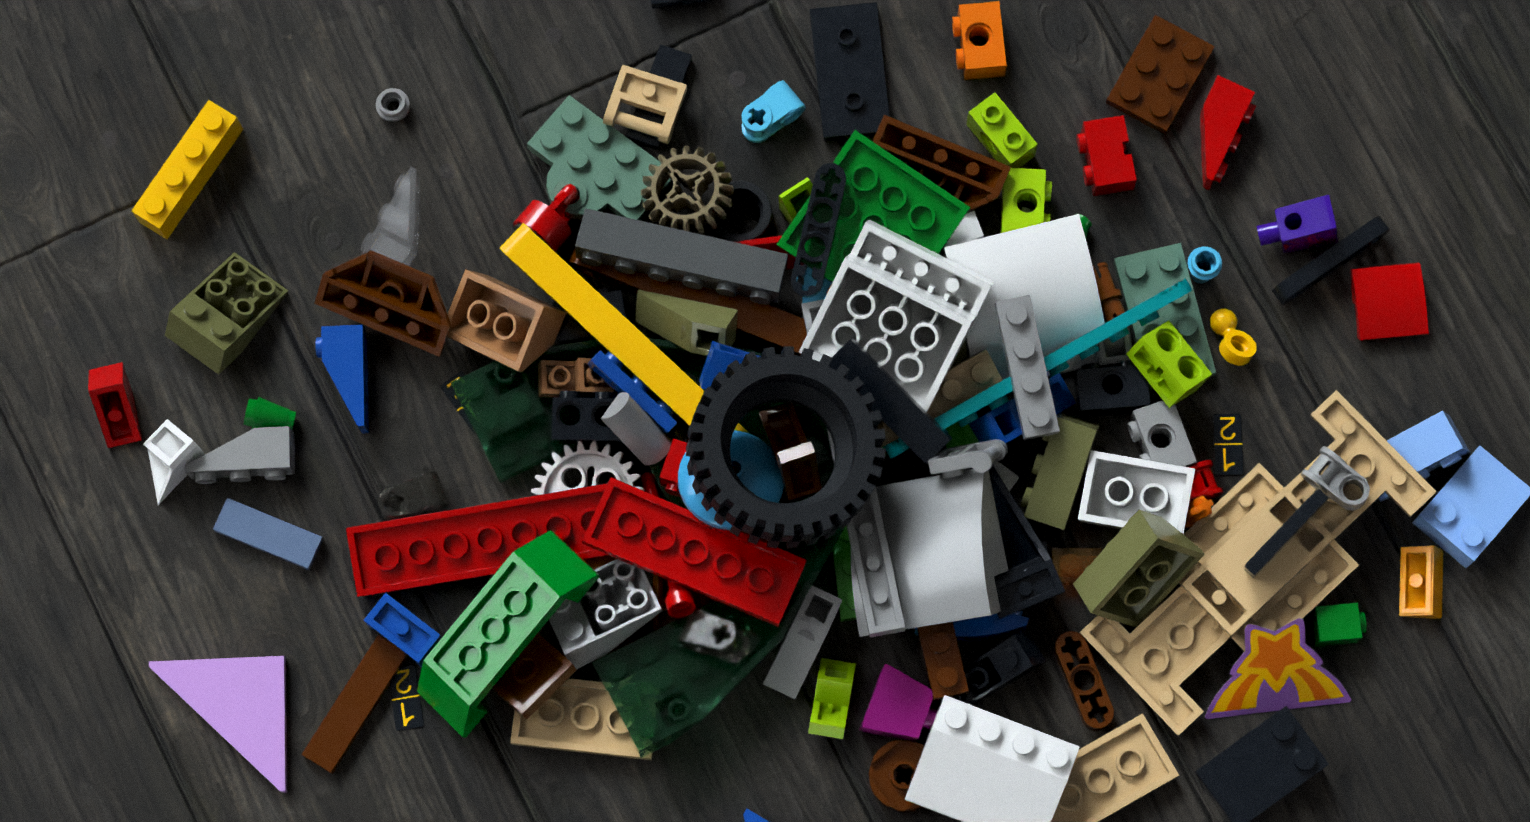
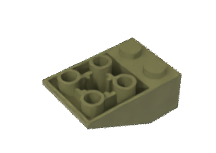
M234 252L169 312L165 336L219 375L243 352L288 294V290Z

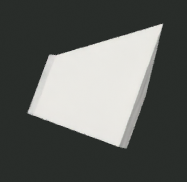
M168 419L143 443L148 449L158 505L187 476L185 465L205 455L202 449Z

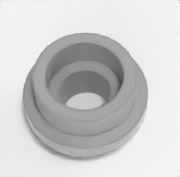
M396 88L386 89L377 97L376 110L385 121L397 122L408 114L410 101L402 90ZM398 102L399 107L397 110L390 111L387 109L388 104Z

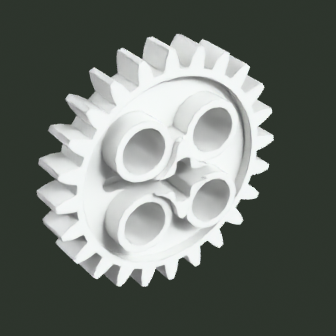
M578 441L576 452H573L568 445H564V457L553 452L552 457L555 461L553 466L544 462L541 464L547 471L546 476L535 475L534 478L541 482L542 486L541 488L531 489V492L542 495L587 487L588 469L591 466L595 469L591 486L599 485L600 476L606 472H611L615 475L616 480L633 487L634 482L641 475L629 474L628 471L634 465L632 461L626 462L623 465L620 463L623 458V452L619 451L613 457L610 456L611 445L607 444L602 452H599L596 441H592L589 450L585 449L582 441ZM571 468H577L582 474L581 483L575 488H569L564 482V475ZM635 487L644 491V488L642 487Z

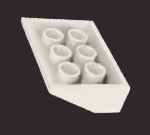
M944 695L904 800L961 822H1051L1080 747Z

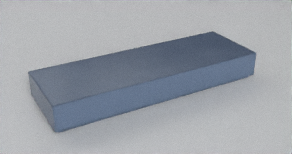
M229 498L226 499L213 528L219 534L309 571L324 540L322 536Z

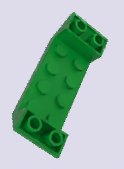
M551 530L513 551L423 660L417 692L463 738H466L488 712L480 702L561 604L566 599L578 603L600 575Z

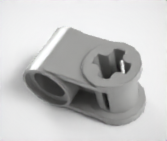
M1323 446L1319 450L1321 455L1308 470L1304 469L1301 472V476L1317 490L1320 489L1342 508L1352 511L1360 509L1369 496L1370 487L1368 481L1348 466L1335 452ZM1327 465H1329L1328 468L1323 472V474L1319 475L1322 472V470ZM1355 484L1361 489L1362 497L1358 500H1349L1344 496L1343 488L1346 485Z

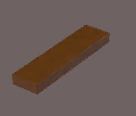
M378 635L301 755L333 774L408 655Z

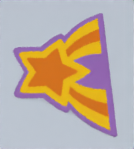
M1303 619L1293 620L1276 631L1248 624L1244 630L1245 652L1233 665L1230 674L1233 676L1215 695L1205 718L1213 719L1280 711L1285 706L1288 709L1347 703L1352 699L1340 681L1320 666L1323 663L1320 656L1306 645L1305 623Z

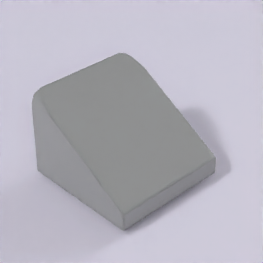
M1130 334L1114 343H1111L1109 338L1097 344L1100 350L1096 352V363H1099V365L1116 364L1124 360H1130L1126 355L1132 348Z

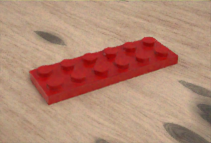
M610 477L582 539V544L777 627H779L807 563L806 559L778 547H767V543L761 540L758 541L757 545L747 541L749 535L742 532L737 537L730 533V530L709 526L697 519L688 509Z

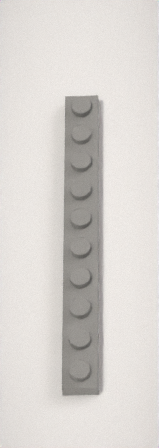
M824 299L801 303L807 334ZM826 427L827 434H828V439H829V444H830V449H831V454H832V459H833V463H834V462H835V449H834V444H833L832 437H831V435H830V433H829V431H828V429H827V427ZM875 487L859 513L846 525L870 638L905 631L903 614Z

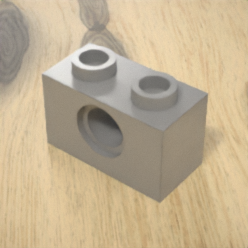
M1160 401L1133 410L1130 417L1131 422L1127 423V427L1132 441H1139L1143 454L1139 455V459L1183 467L1197 463L1176 405L1169 408L1164 401ZM1154 434L1164 435L1169 441V446L1165 448L1154 446L1151 442V436Z

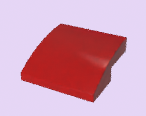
M1419 262L1350 269L1352 303L1355 304L1357 339L1369 340L1429 334L1424 282Z

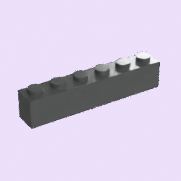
M586 208L575 244L576 258L581 259V262L589 266L598 267L601 264L613 266L615 270L625 274H634L635 271L648 274L651 279L660 282H667L671 279L680 281L684 286L691 289H702V287L715 289L718 294L726 297H735L736 294L750 297L752 302L762 305H768L770 302L778 304L788 262V254Z

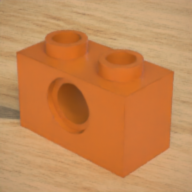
M1000 1L959 5L958 16L952 17L953 36L960 37L961 49H956L957 69H963L964 80L1004 77L1007 64ZM974 36H982L987 40V43L983 46H975L970 42V39Z

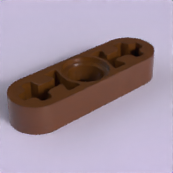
M1067 631L1061 634L1055 643L1054 652L1083 724L1091 730H1103L1113 719V706L1085 638L1078 632ZM1070 639L1072 644L1078 643L1080 645L1076 651L1078 661L1080 662L1085 658L1088 664L1077 665L1069 671L1067 665H1073L1074 661L1069 652L1063 653L1061 650L1066 645L1065 640ZM1080 671L1089 672L1094 678L1093 687L1086 691L1078 689L1074 684V676ZM1097 691L1100 692L1101 697H1095L1094 700L1098 709L1105 708L1107 712L1102 717L1103 722L1098 723L1096 718L1090 719L1088 717V714L1092 711L1091 703L1087 700L1083 704L1080 698H1087Z

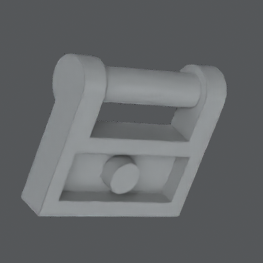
M1000 439L945 448L928 460L931 475L942 473L943 478H950L964 474V470L971 467L977 472L984 473L993 466L994 462L1002 460L1007 455L1008 448L1006 443Z

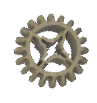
M685 145L683 154L678 155L675 148H671L670 154L672 157L669 159L659 154L658 160L661 165L658 167L649 164L648 169L653 176H643L642 180L644 185L647 186L641 190L642 198L647 199L643 203V208L645 211H650V221L652 223L659 221L658 225L679 230L683 229L688 232L697 229L698 233L702 235L705 234L703 226L707 224L710 228L716 229L717 224L714 218L726 219L727 215L722 208H730L733 204L732 200L727 197L734 194V188L732 185H729L732 181L731 174L724 172L726 169L725 163L723 161L716 162L717 158L713 152L704 157V150L701 147H698L694 154H691L690 147ZM687 169L699 170L692 175H685L680 172ZM670 178L673 182V188L666 194L667 199L661 202L662 189ZM714 181L712 198L705 206L701 199L702 195L709 189L708 185ZM679 183H681L684 186V188H687L689 191H693V195L696 201H694L690 195L688 196L686 193H682V188ZM686 208L692 209L695 212L688 215L673 213V211L679 212Z

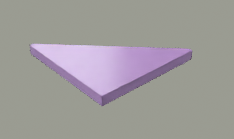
M285 656L149 661V667L280 792L287 793Z

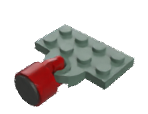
M569 95L527 143V149L551 167L547 174L546 194L550 205L548 206L538 200H532L513 222L514 232L524 223L554 252H557L572 234L568 223L572 219L582 220L585 208L600 212L609 209L617 216L641 220L648 212L643 208V203L647 199L641 196V190L647 187L642 181L643 176H653L648 169L649 164L658 167L661 165L656 158L612 126L603 124V119ZM670 178L665 183L661 196L673 183Z

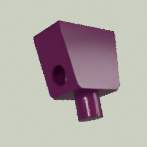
M884 664L859 731L916 742L922 728L931 730L938 711L930 707L933 700L931 689L894 667Z

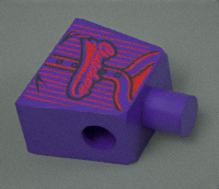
M1329 195L1275 209L1276 222L1256 226L1260 245L1281 242L1283 253L1338 243L1337 227ZM1292 226H1297V227H1299V228L1296 229V230H1290V229H1289V228L1292 227Z

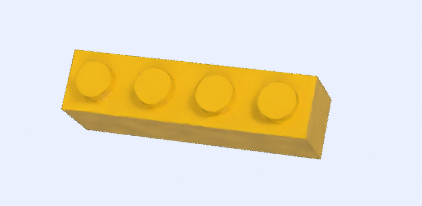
M207 101L131 212L139 223L163 238H169L243 131V127L235 115L212 101Z

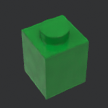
M1358 603L1316 606L1311 611L1315 647L1357 643L1363 638L1362 633H1366L1365 613L1359 612Z

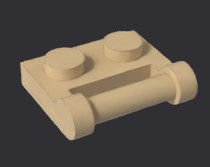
M622 65L604 114L603 124L612 127L617 124L658 137L659 142L668 144L687 91V85ZM621 103L665 116L663 123H655L619 111Z

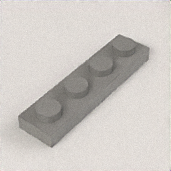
M1030 295L995 301V311L1023 439L1028 440L1058 434L1060 429Z

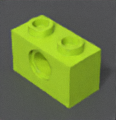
M996 92L968 112L966 125L996 161L1011 166V168H1020L1035 157L1038 146L1037 142Z
M1011 168L1002 188L1000 233L1050 221V214H1044L1045 201H1051L1052 181H1046V170ZM1024 200L1030 201L1034 204L1035 210L1026 213L1021 211L1017 204Z

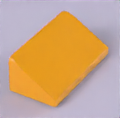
M1434 545L1401 547L1399 616L1441 619L1443 550Z

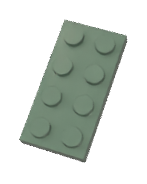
M1181 243L1114 258L1113 264L1126 311L1186 278L1192 288L1191 292L1157 310L1160 317L1150 323L1141 326L1139 321L1131 325L1134 342L1136 344L1142 336L1169 320L1197 356L1204 362L1205 366L1213 374L1212 376H1215L1216 369ZM1148 382L1149 391L1154 390Z

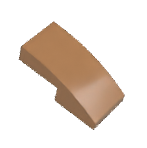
M578 358L576 361L541 360L538 363L539 397H559L560 391H580V397L594 396L595 392H613V388L587 365L592 358Z

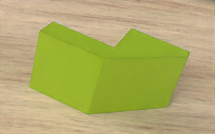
M821 658L809 723V734L843 739L856 663Z

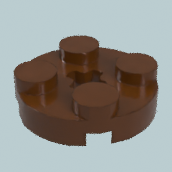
M895 740L881 747L874 755L869 769V784L875 798L885 807L897 812L914 811L922 807L904 800L910 784L906 785L904 782L898 784L895 778L898 776L896 769L900 766L904 770L911 768L915 773L924 749L923 744L909 740Z

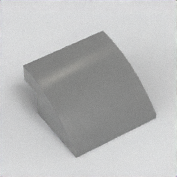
M974 469L964 470L962 475L950 478H943V474L876 486L905 629L990 616L1001 612L994 576L1008 571L989 470L981 473ZM851 550L855 614L859 637L868 636L869 632Z

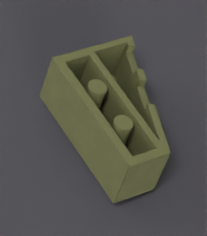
M1060 412L1057 415L1060 432L1043 436L1042 440L1048 442L1044 455L1038 453L1031 473L1037 475L1033 488L1026 487L1021 507L1027 508L1024 515L1026 518L1064 530L1067 526L1080 482L1089 460L1090 450L1092 449L1100 424Z

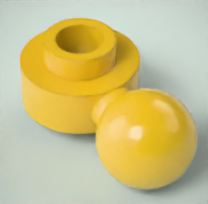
M1226 308L1216 310L1210 317V327L1216 334L1224 336L1219 344L1221 355L1231 364L1238 366L1248 364L1257 350L1255 341L1247 333L1236 330L1237 317L1233 311Z

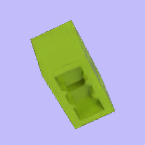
M1169 320L1142 336L1126 353L1169 408L1196 392L1213 375Z

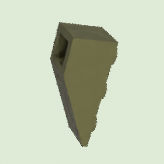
M644 290L637 291L635 322L691 353L707 356L712 341L730 347L734 344L737 331V309Z

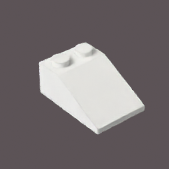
M1090 450L1078 520L1082 523L1122 529L1128 520L1140 509L1163 517L1184 535L1196 469Z

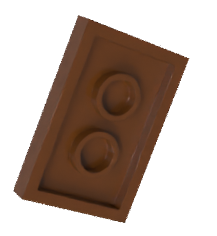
M1155 15L1107 97L1106 104L1166 135L1215 46Z
M537 633L493 686L492 690L527 720L577 669L572 662Z

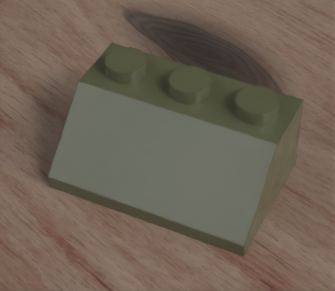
M1139 509L1118 534L1107 543L1106 547L1094 561L1085 568L1073 585L1091 614L1138 627L1204 556V553L1163 517Z

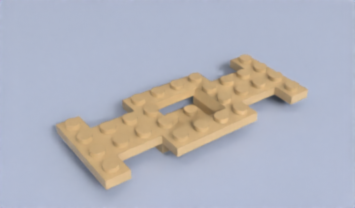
M1337 390L1310 416L1334 440L1327 448L1340 456L1348 466L1368 481L1370 487L1369 496L1360 509L1354 511L1346 510L1331 498H1328V501L1252 578L1244 570L1245 564L1316 491L1301 476V473L1286 487H1283L1258 463L1211 508L1212 514L1197 521L1184 533V536L1203 551L1204 556L1179 582L1181 586L1138 627L1129 633L1119 622L1097 615L1080 631V634L1177 736L1204 712L1180 685L1228 639L1232 638L1245 652L1244 630L1246 625L1253 624L1276 631L1293 620L1303 619L1359 566L1334 539L1385 492L1411 517L1437 492ZM1317 458L1314 459V460L1305 468V470H1308V469L1313 465V463L1317 460ZM1327 465L1319 475H1322L1329 465ZM1349 484L1343 488V494L1349 500H1358L1362 497L1361 489L1355 484Z

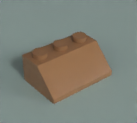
M465 269L448 311V317L451 322L448 337L518 372H523L554 345L567 312L489 275Z

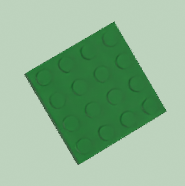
M855 130L833 161V163L839 165L844 170L847 180L825 279L833 283L844 258L851 253L865 222L868 220L940 254L969 212L970 207ZM830 171L828 176H823L821 179L826 183L825 194L818 191L816 198L827 197L836 202L838 196H831L830 193L833 184H839L841 179L836 178L835 171ZM810 196L776 244L794 258L797 255ZM820 204L814 208L813 218L817 222L826 223L831 220L833 210L829 205ZM812 238L806 242L805 251L809 256L818 257L823 254L825 244L821 239ZM804 259L801 260L803 264L812 270L813 267L821 269L822 263L811 264Z

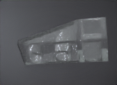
M410 166L406 175L401 174L397 179L393 189L395 195L390 204L385 203L382 206L377 217L379 224L374 233L369 232L364 238L361 245L362 254L372 250L407 266H411L416 257L419 234L420 177L417 169Z

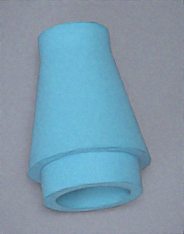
M1203 246L1196 248L1190 253L1188 268L1192 280L1196 283H1205L1220 273L1222 259L1215 249Z

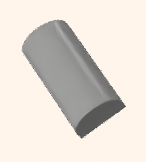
M619 392L601 417V420L644 465H653L659 462L668 454L672 440L627 392Z

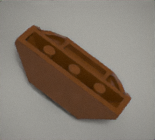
M886 115L883 116L873 138L874 143L970 207L969 212L997 200L1011 170V166Z
M372 250L325 271L322 275L314 304L440 357L442 355L451 328V322L434 276Z

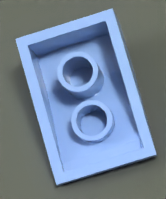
M1479 445L1412 523L1463 567L1467 568L1530 496V487Z

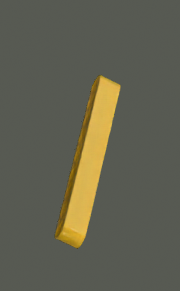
M522 223L499 249L690 426L698 403L705 391L529 227ZM739 423L737 424V426H736L735 429H734V430H737V431H742V432L749 433V432H748L741 424H739Z

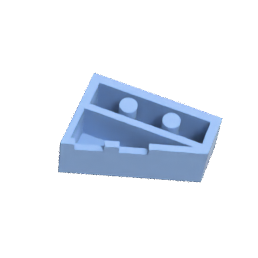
M1444 411L1387 440L1424 479L1430 476V471L1441 466L1442 468L1449 467L1462 459L1461 456L1470 452L1450 415ZM1384 492L1379 497V500L1382 502L1390 497Z

